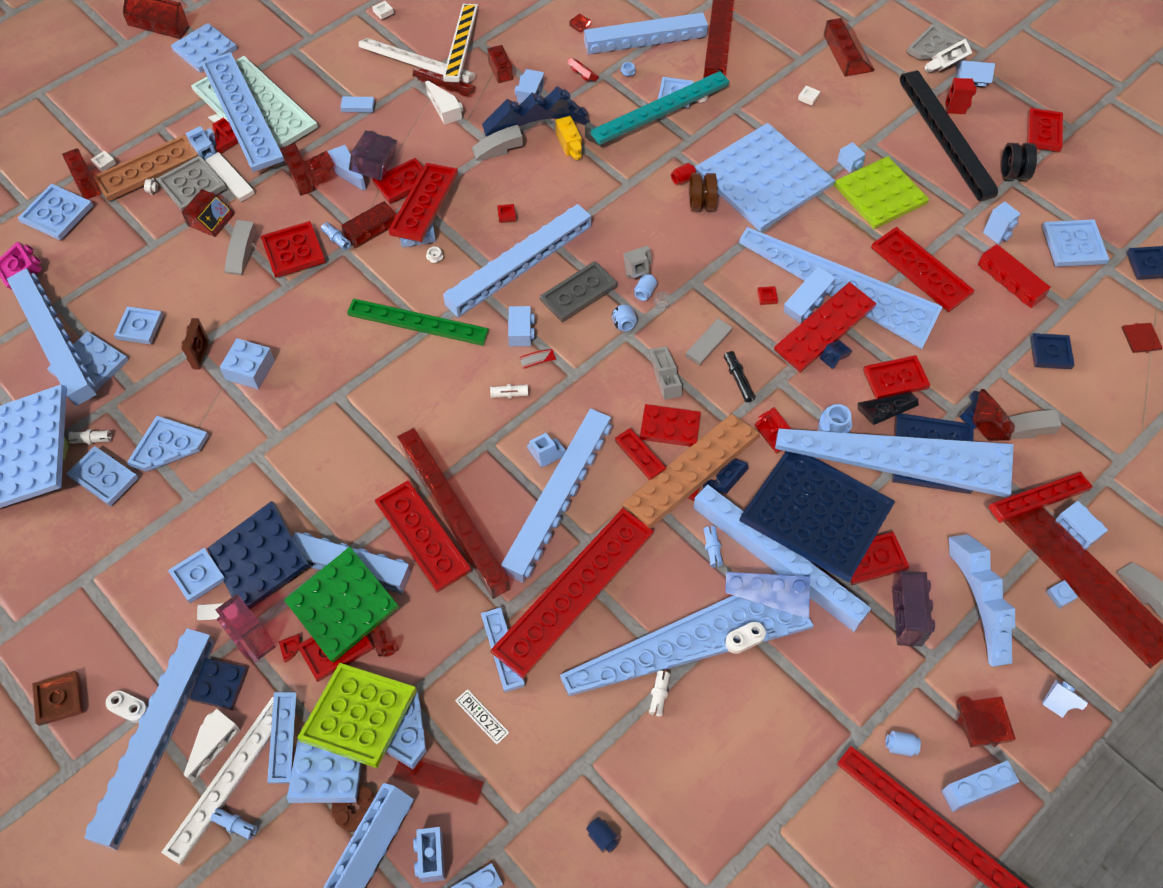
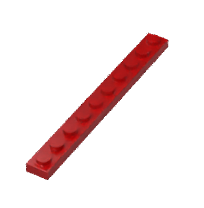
M852 746L849 747L836 764L988 888H1028Z

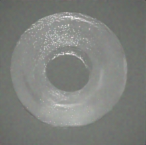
M658 292L654 296V305L661 309L667 308L671 304V297L667 292Z

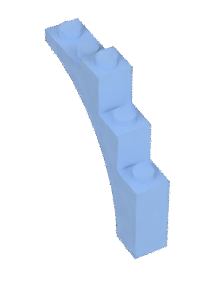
M969 534L949 537L950 557L964 573L980 611L985 631L988 663L992 667L1012 664V629L1016 628L1015 608L1003 599L1002 578L991 571L990 550Z

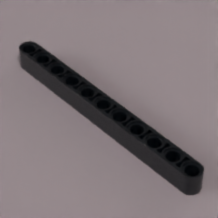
M915 70L901 74V86L976 199L983 201L997 197V185L921 73Z

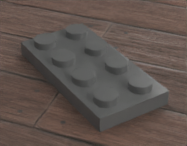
M594 261L540 295V301L561 322H564L616 288L617 282Z

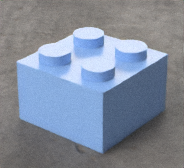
M236 338L219 368L225 380L259 390L275 359L270 348Z

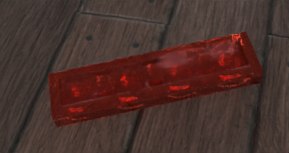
M422 67L413 69L412 76L417 77L420 81H430L436 86L445 87L448 91H457L462 96L475 93L476 86L462 81L445 82L442 74Z
M398 761L393 773L395 779L474 805L478 804L484 787L483 781L419 761L414 769Z

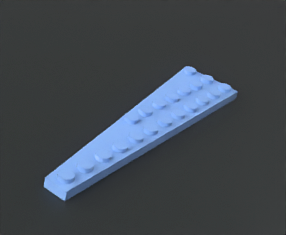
M749 227L745 229L739 241L743 246L804 281L819 266L835 277L836 287L829 295L831 297L851 282L877 303L876 307L865 317L923 349L943 307Z
M779 429L777 433L775 449L1006 498L1011 495L1014 444Z
M733 595L561 674L560 679L568 696L730 652L725 646L727 635L751 622H758L764 626L766 635L763 642L809 630L814 625L810 618L801 617ZM752 630L753 634H759L757 630ZM738 638L733 639L735 643H740Z

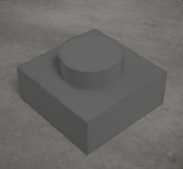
M588 122L585 125V138L598 145L591 136V130L597 126Z

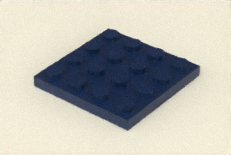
M898 414L895 416L894 436L974 442V428L968 423ZM892 474V482L967 494H971L973 491Z
M273 501L266 504L207 548L214 563L225 578L223 581L238 611L242 614L310 566L280 510Z

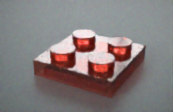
M1002 696L958 703V709L970 748L1008 743L1016 740Z

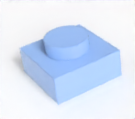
M1065 580L1046 591L1059 609L1078 598Z

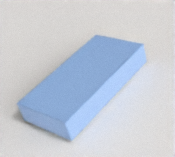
M342 96L341 112H373L375 100L374 97Z

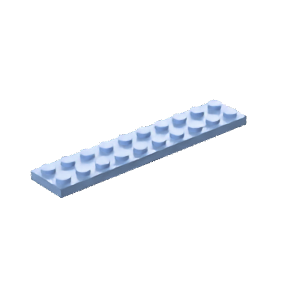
M226 53L202 61L201 65L252 172L283 162V155L232 53Z

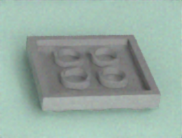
M200 155L156 178L158 184L182 213L227 189L225 183Z

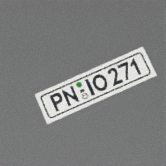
M468 689L455 700L496 745L509 734L508 730Z

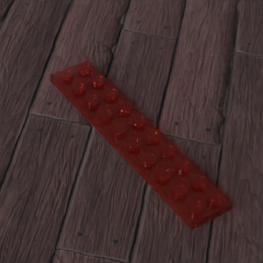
M1040 508L1004 521L1062 581L1065 580L1076 595L1149 669L1163 659V624L1092 554L1085 550L1046 509Z

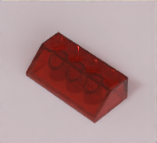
M124 0L123 15L128 26L177 39H182L190 28L180 2L172 0Z
M842 18L827 20L824 37L844 77L874 72V67L853 28Z

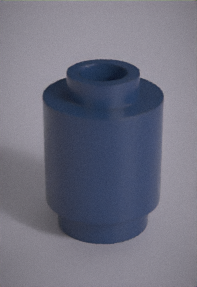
M598 817L586 828L589 832L588 836L602 853L605 851L610 853L619 845L617 841L619 835L606 820Z

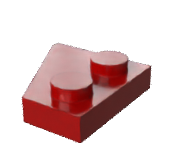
M224 117L212 124L217 145L216 149L220 154L238 143L229 122Z

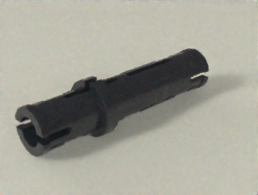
M734 351L725 353L723 357L729 367L728 371L733 375L746 403L752 402L756 396L743 372L742 364L738 362Z

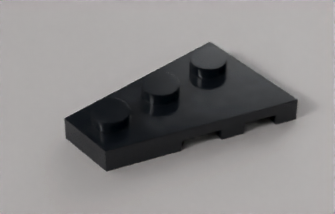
M905 392L859 402L858 410L873 425H876L919 406V399L913 393Z

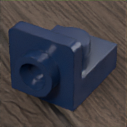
M837 340L827 344L820 359L833 369L840 360L849 357L852 350L841 340Z

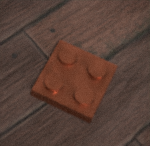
M191 318L190 324L186 328L185 340L181 343V349L185 353L187 361L192 369L197 370L201 368L209 342L199 318Z
M77 671L32 683L35 724L38 726L83 713L80 678Z

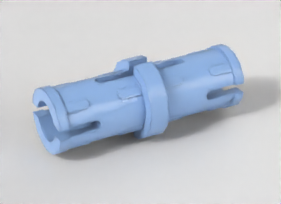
M325 222L321 226V231L343 250H347L345 247L349 248L351 246V242L342 235V232L335 229L329 222Z
M707 526L703 531L706 539L705 549L709 554L710 566L716 568L715 564L717 561V566L720 567L723 565L720 553L721 543L717 539L716 527L711 526L709 531V526Z
M219 807L214 810L218 814L212 813L211 822L225 827L229 833L235 832L251 840L253 836L250 834L255 835L257 832L256 825L242 820L241 816L237 814L232 815L221 810Z

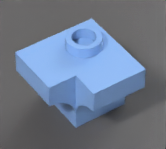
M199 126L186 133L190 145L204 160L216 154L214 150L216 145L215 136L210 128L204 131Z
M547 433L530 440V443L527 444L528 451L541 468L562 458L566 452L557 438L551 439Z
M1057 679L1042 700L1044 706L1062 718L1068 710L1072 708L1083 710L1088 704L1086 699L1075 692L1076 688L1065 681L1061 683Z

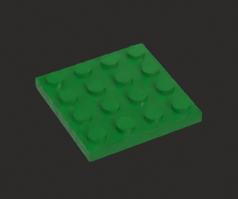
M350 546L284 599L332 663L400 608Z

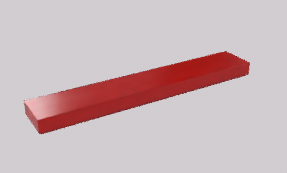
M1078 472L993 502L988 508L998 522L1002 523L1090 491L1093 486L1082 472Z

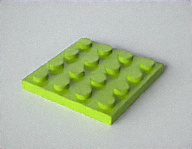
M889 156L834 182V186L873 229L883 226L929 202V198Z
M339 663L297 738L299 742L378 768L417 692L416 687Z

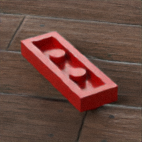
M631 428L615 437V442L649 480L666 470L662 462Z

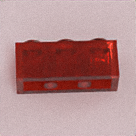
M296 144L280 148L284 164L299 195L302 196L316 191L313 178Z
M76 148L63 153L64 160L83 198L90 199L100 195L101 193L79 149Z
M383 201L342 224L344 237L356 249L389 230L396 217V213Z

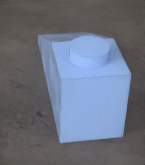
M346 145L327 151L328 158L326 161L329 168H333L336 175L359 189L366 190L363 176Z

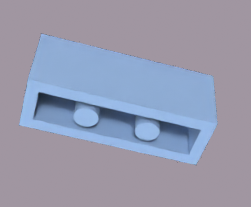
M818 266L784 304V313L801 324L813 314V310L816 307L822 305L824 297L834 291L836 287L835 277Z
M1007 760L947 785L942 790V793L951 811L954 812L1008 790L1020 781Z

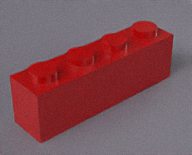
M998 244L984 252L978 263V266L1030 308L1042 301L1051 288Z

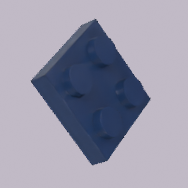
M1163 246L1128 249L1127 255L1137 280L1163 278Z
M1033 333L1031 335L1035 367L1073 369L1075 364L1070 335Z
M205 659L190 700L233 711L248 671L247 668Z

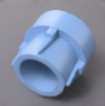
M841 404L827 407L820 417L818 431L850 433L852 428L851 412L848 406L846 407Z

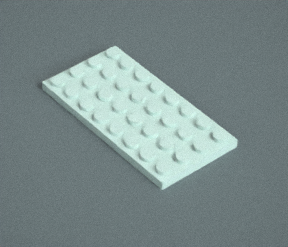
M245 56L235 60L280 150L318 128L317 123ZM207 77L191 85L193 91L221 118L224 117L228 121Z

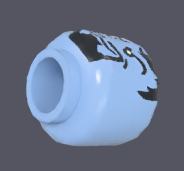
M620 305L612 312V320L619 331H630L637 323L635 312L629 305Z

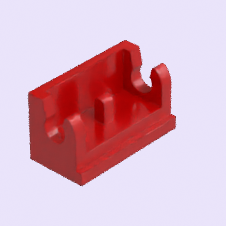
M773 407L771 410L758 417L759 421L754 426L777 454L782 451L775 449L778 430L791 428L776 408Z

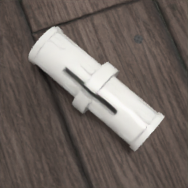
M507 384V386L490 387L491 398L508 397V399H512V397L528 396V384L514 386ZM518 390V392L501 393V391Z
M89 429L86 432H69L68 439L70 444L87 443L88 445H93L96 442H111L112 435L110 430L93 431Z
M657 671L655 687L651 691L653 697L649 714L654 716L657 707L656 716L658 717L663 715L664 701L668 697L667 686L670 673L665 672L662 680L663 671Z

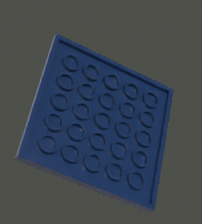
M786 451L742 513L739 521L849 583L895 501L812 456Z

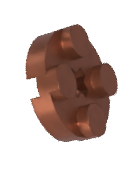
M359 784L357 805H361V808L357 809L355 814H352V811L349 809V806L353 803H332V817L337 825L345 831L355 832L373 802L374 794L368 787Z

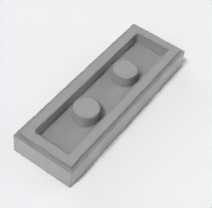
M717 319L686 352L685 357L700 366L732 332V327Z

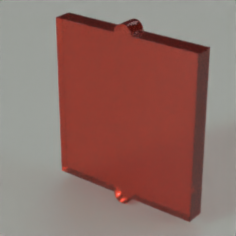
M1135 323L1121 327L1132 353H1149L1150 351L1163 349L1152 323Z

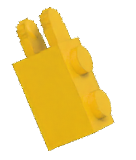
M571 116L556 119L555 134L565 155H571L574 160H579L582 157V138Z

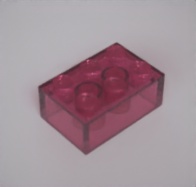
M238 594L215 609L219 615L217 621L246 659L251 657L256 663L276 648L261 623Z

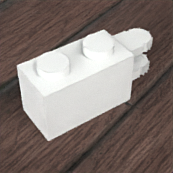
M964 39L932 57L933 60L925 65L924 71L931 73V71L933 72L937 69L939 72L972 54L967 40Z

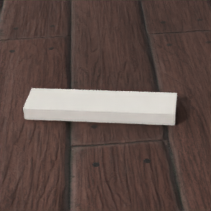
M219 152L204 160L240 202L255 194L254 190Z

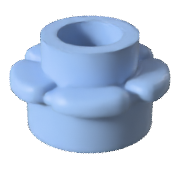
M632 62L623 63L621 67L623 75L630 77L635 74L636 68Z

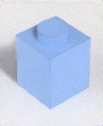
M852 142L840 149L837 161L851 173L856 169L859 170L864 165L866 154Z

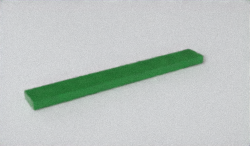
M354 298L347 311L348 316L480 346H484L489 334V328Z

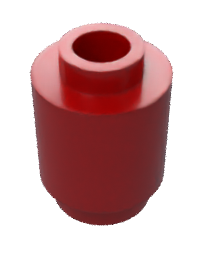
M686 163L674 169L670 176L675 185H681L690 180L691 173H696L694 165Z

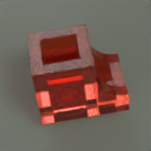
M327 150L304 161L317 185L332 178L330 170L335 165Z

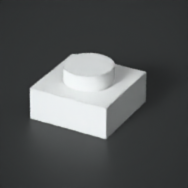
M386 1L372 7L373 12L381 20L394 14L393 8Z
M805 86L799 94L798 100L812 106L818 99L820 91Z
M105 151L91 159L93 165L101 172L116 164L115 160Z

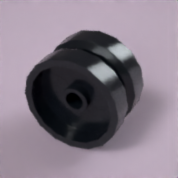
M1007 143L1001 157V175L1004 180H1015L1016 178L1018 180H1030L1033 177L1037 164V149L1034 143H1022L1021 146L1019 143Z

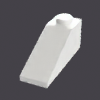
M426 81L427 95L444 125L461 120V112H463L461 102H458L455 96L430 81Z
M218 709L205 717L187 763L184 776L193 783L241 731L235 723Z

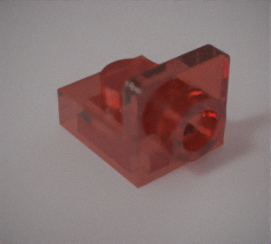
M378 626L371 631L374 646L379 657H389L396 651H399L396 640L387 641L385 631H380Z

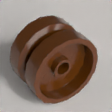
M691 173L689 183L691 211H700L702 204L706 211L716 210V173H706L704 180L700 173Z

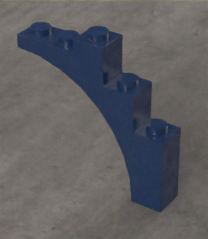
M557 86L545 98L532 92L520 105L507 98L482 123L485 136L488 137L507 127L514 125L520 127L543 119H560L571 116L573 121L586 125L590 120L588 111L570 99L571 95L566 89H561Z

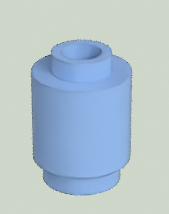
M650 274L641 276L634 289V295L637 299L646 301L650 298L657 286L655 277Z
M891 731L890 735L886 736L885 745L890 753L912 757L919 754L921 741L914 734Z

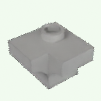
M648 246L623 253L625 272L628 279L649 273V265L652 264L651 250Z

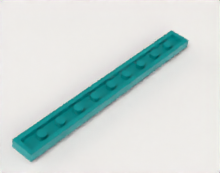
M719 71L592 129L591 136L601 145L723 89L729 85L730 81Z

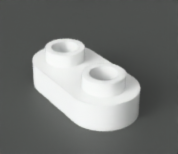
M751 622L727 635L725 646L728 651L734 654L746 651L763 642L766 635L765 628L758 622ZM752 630H757L759 634H753ZM738 638L740 643H735L733 639Z
M114 691L106 699V707L109 711L132 723H139L141 716L148 708L143 701L123 691ZM119 698V702L114 704V701ZM138 707L137 711L132 713V709Z

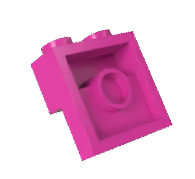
M17 241L0 257V278L5 286L11 290L12 288L7 278L25 268L31 274H38L42 270L40 267L41 260L33 255L35 251L28 244L24 245Z

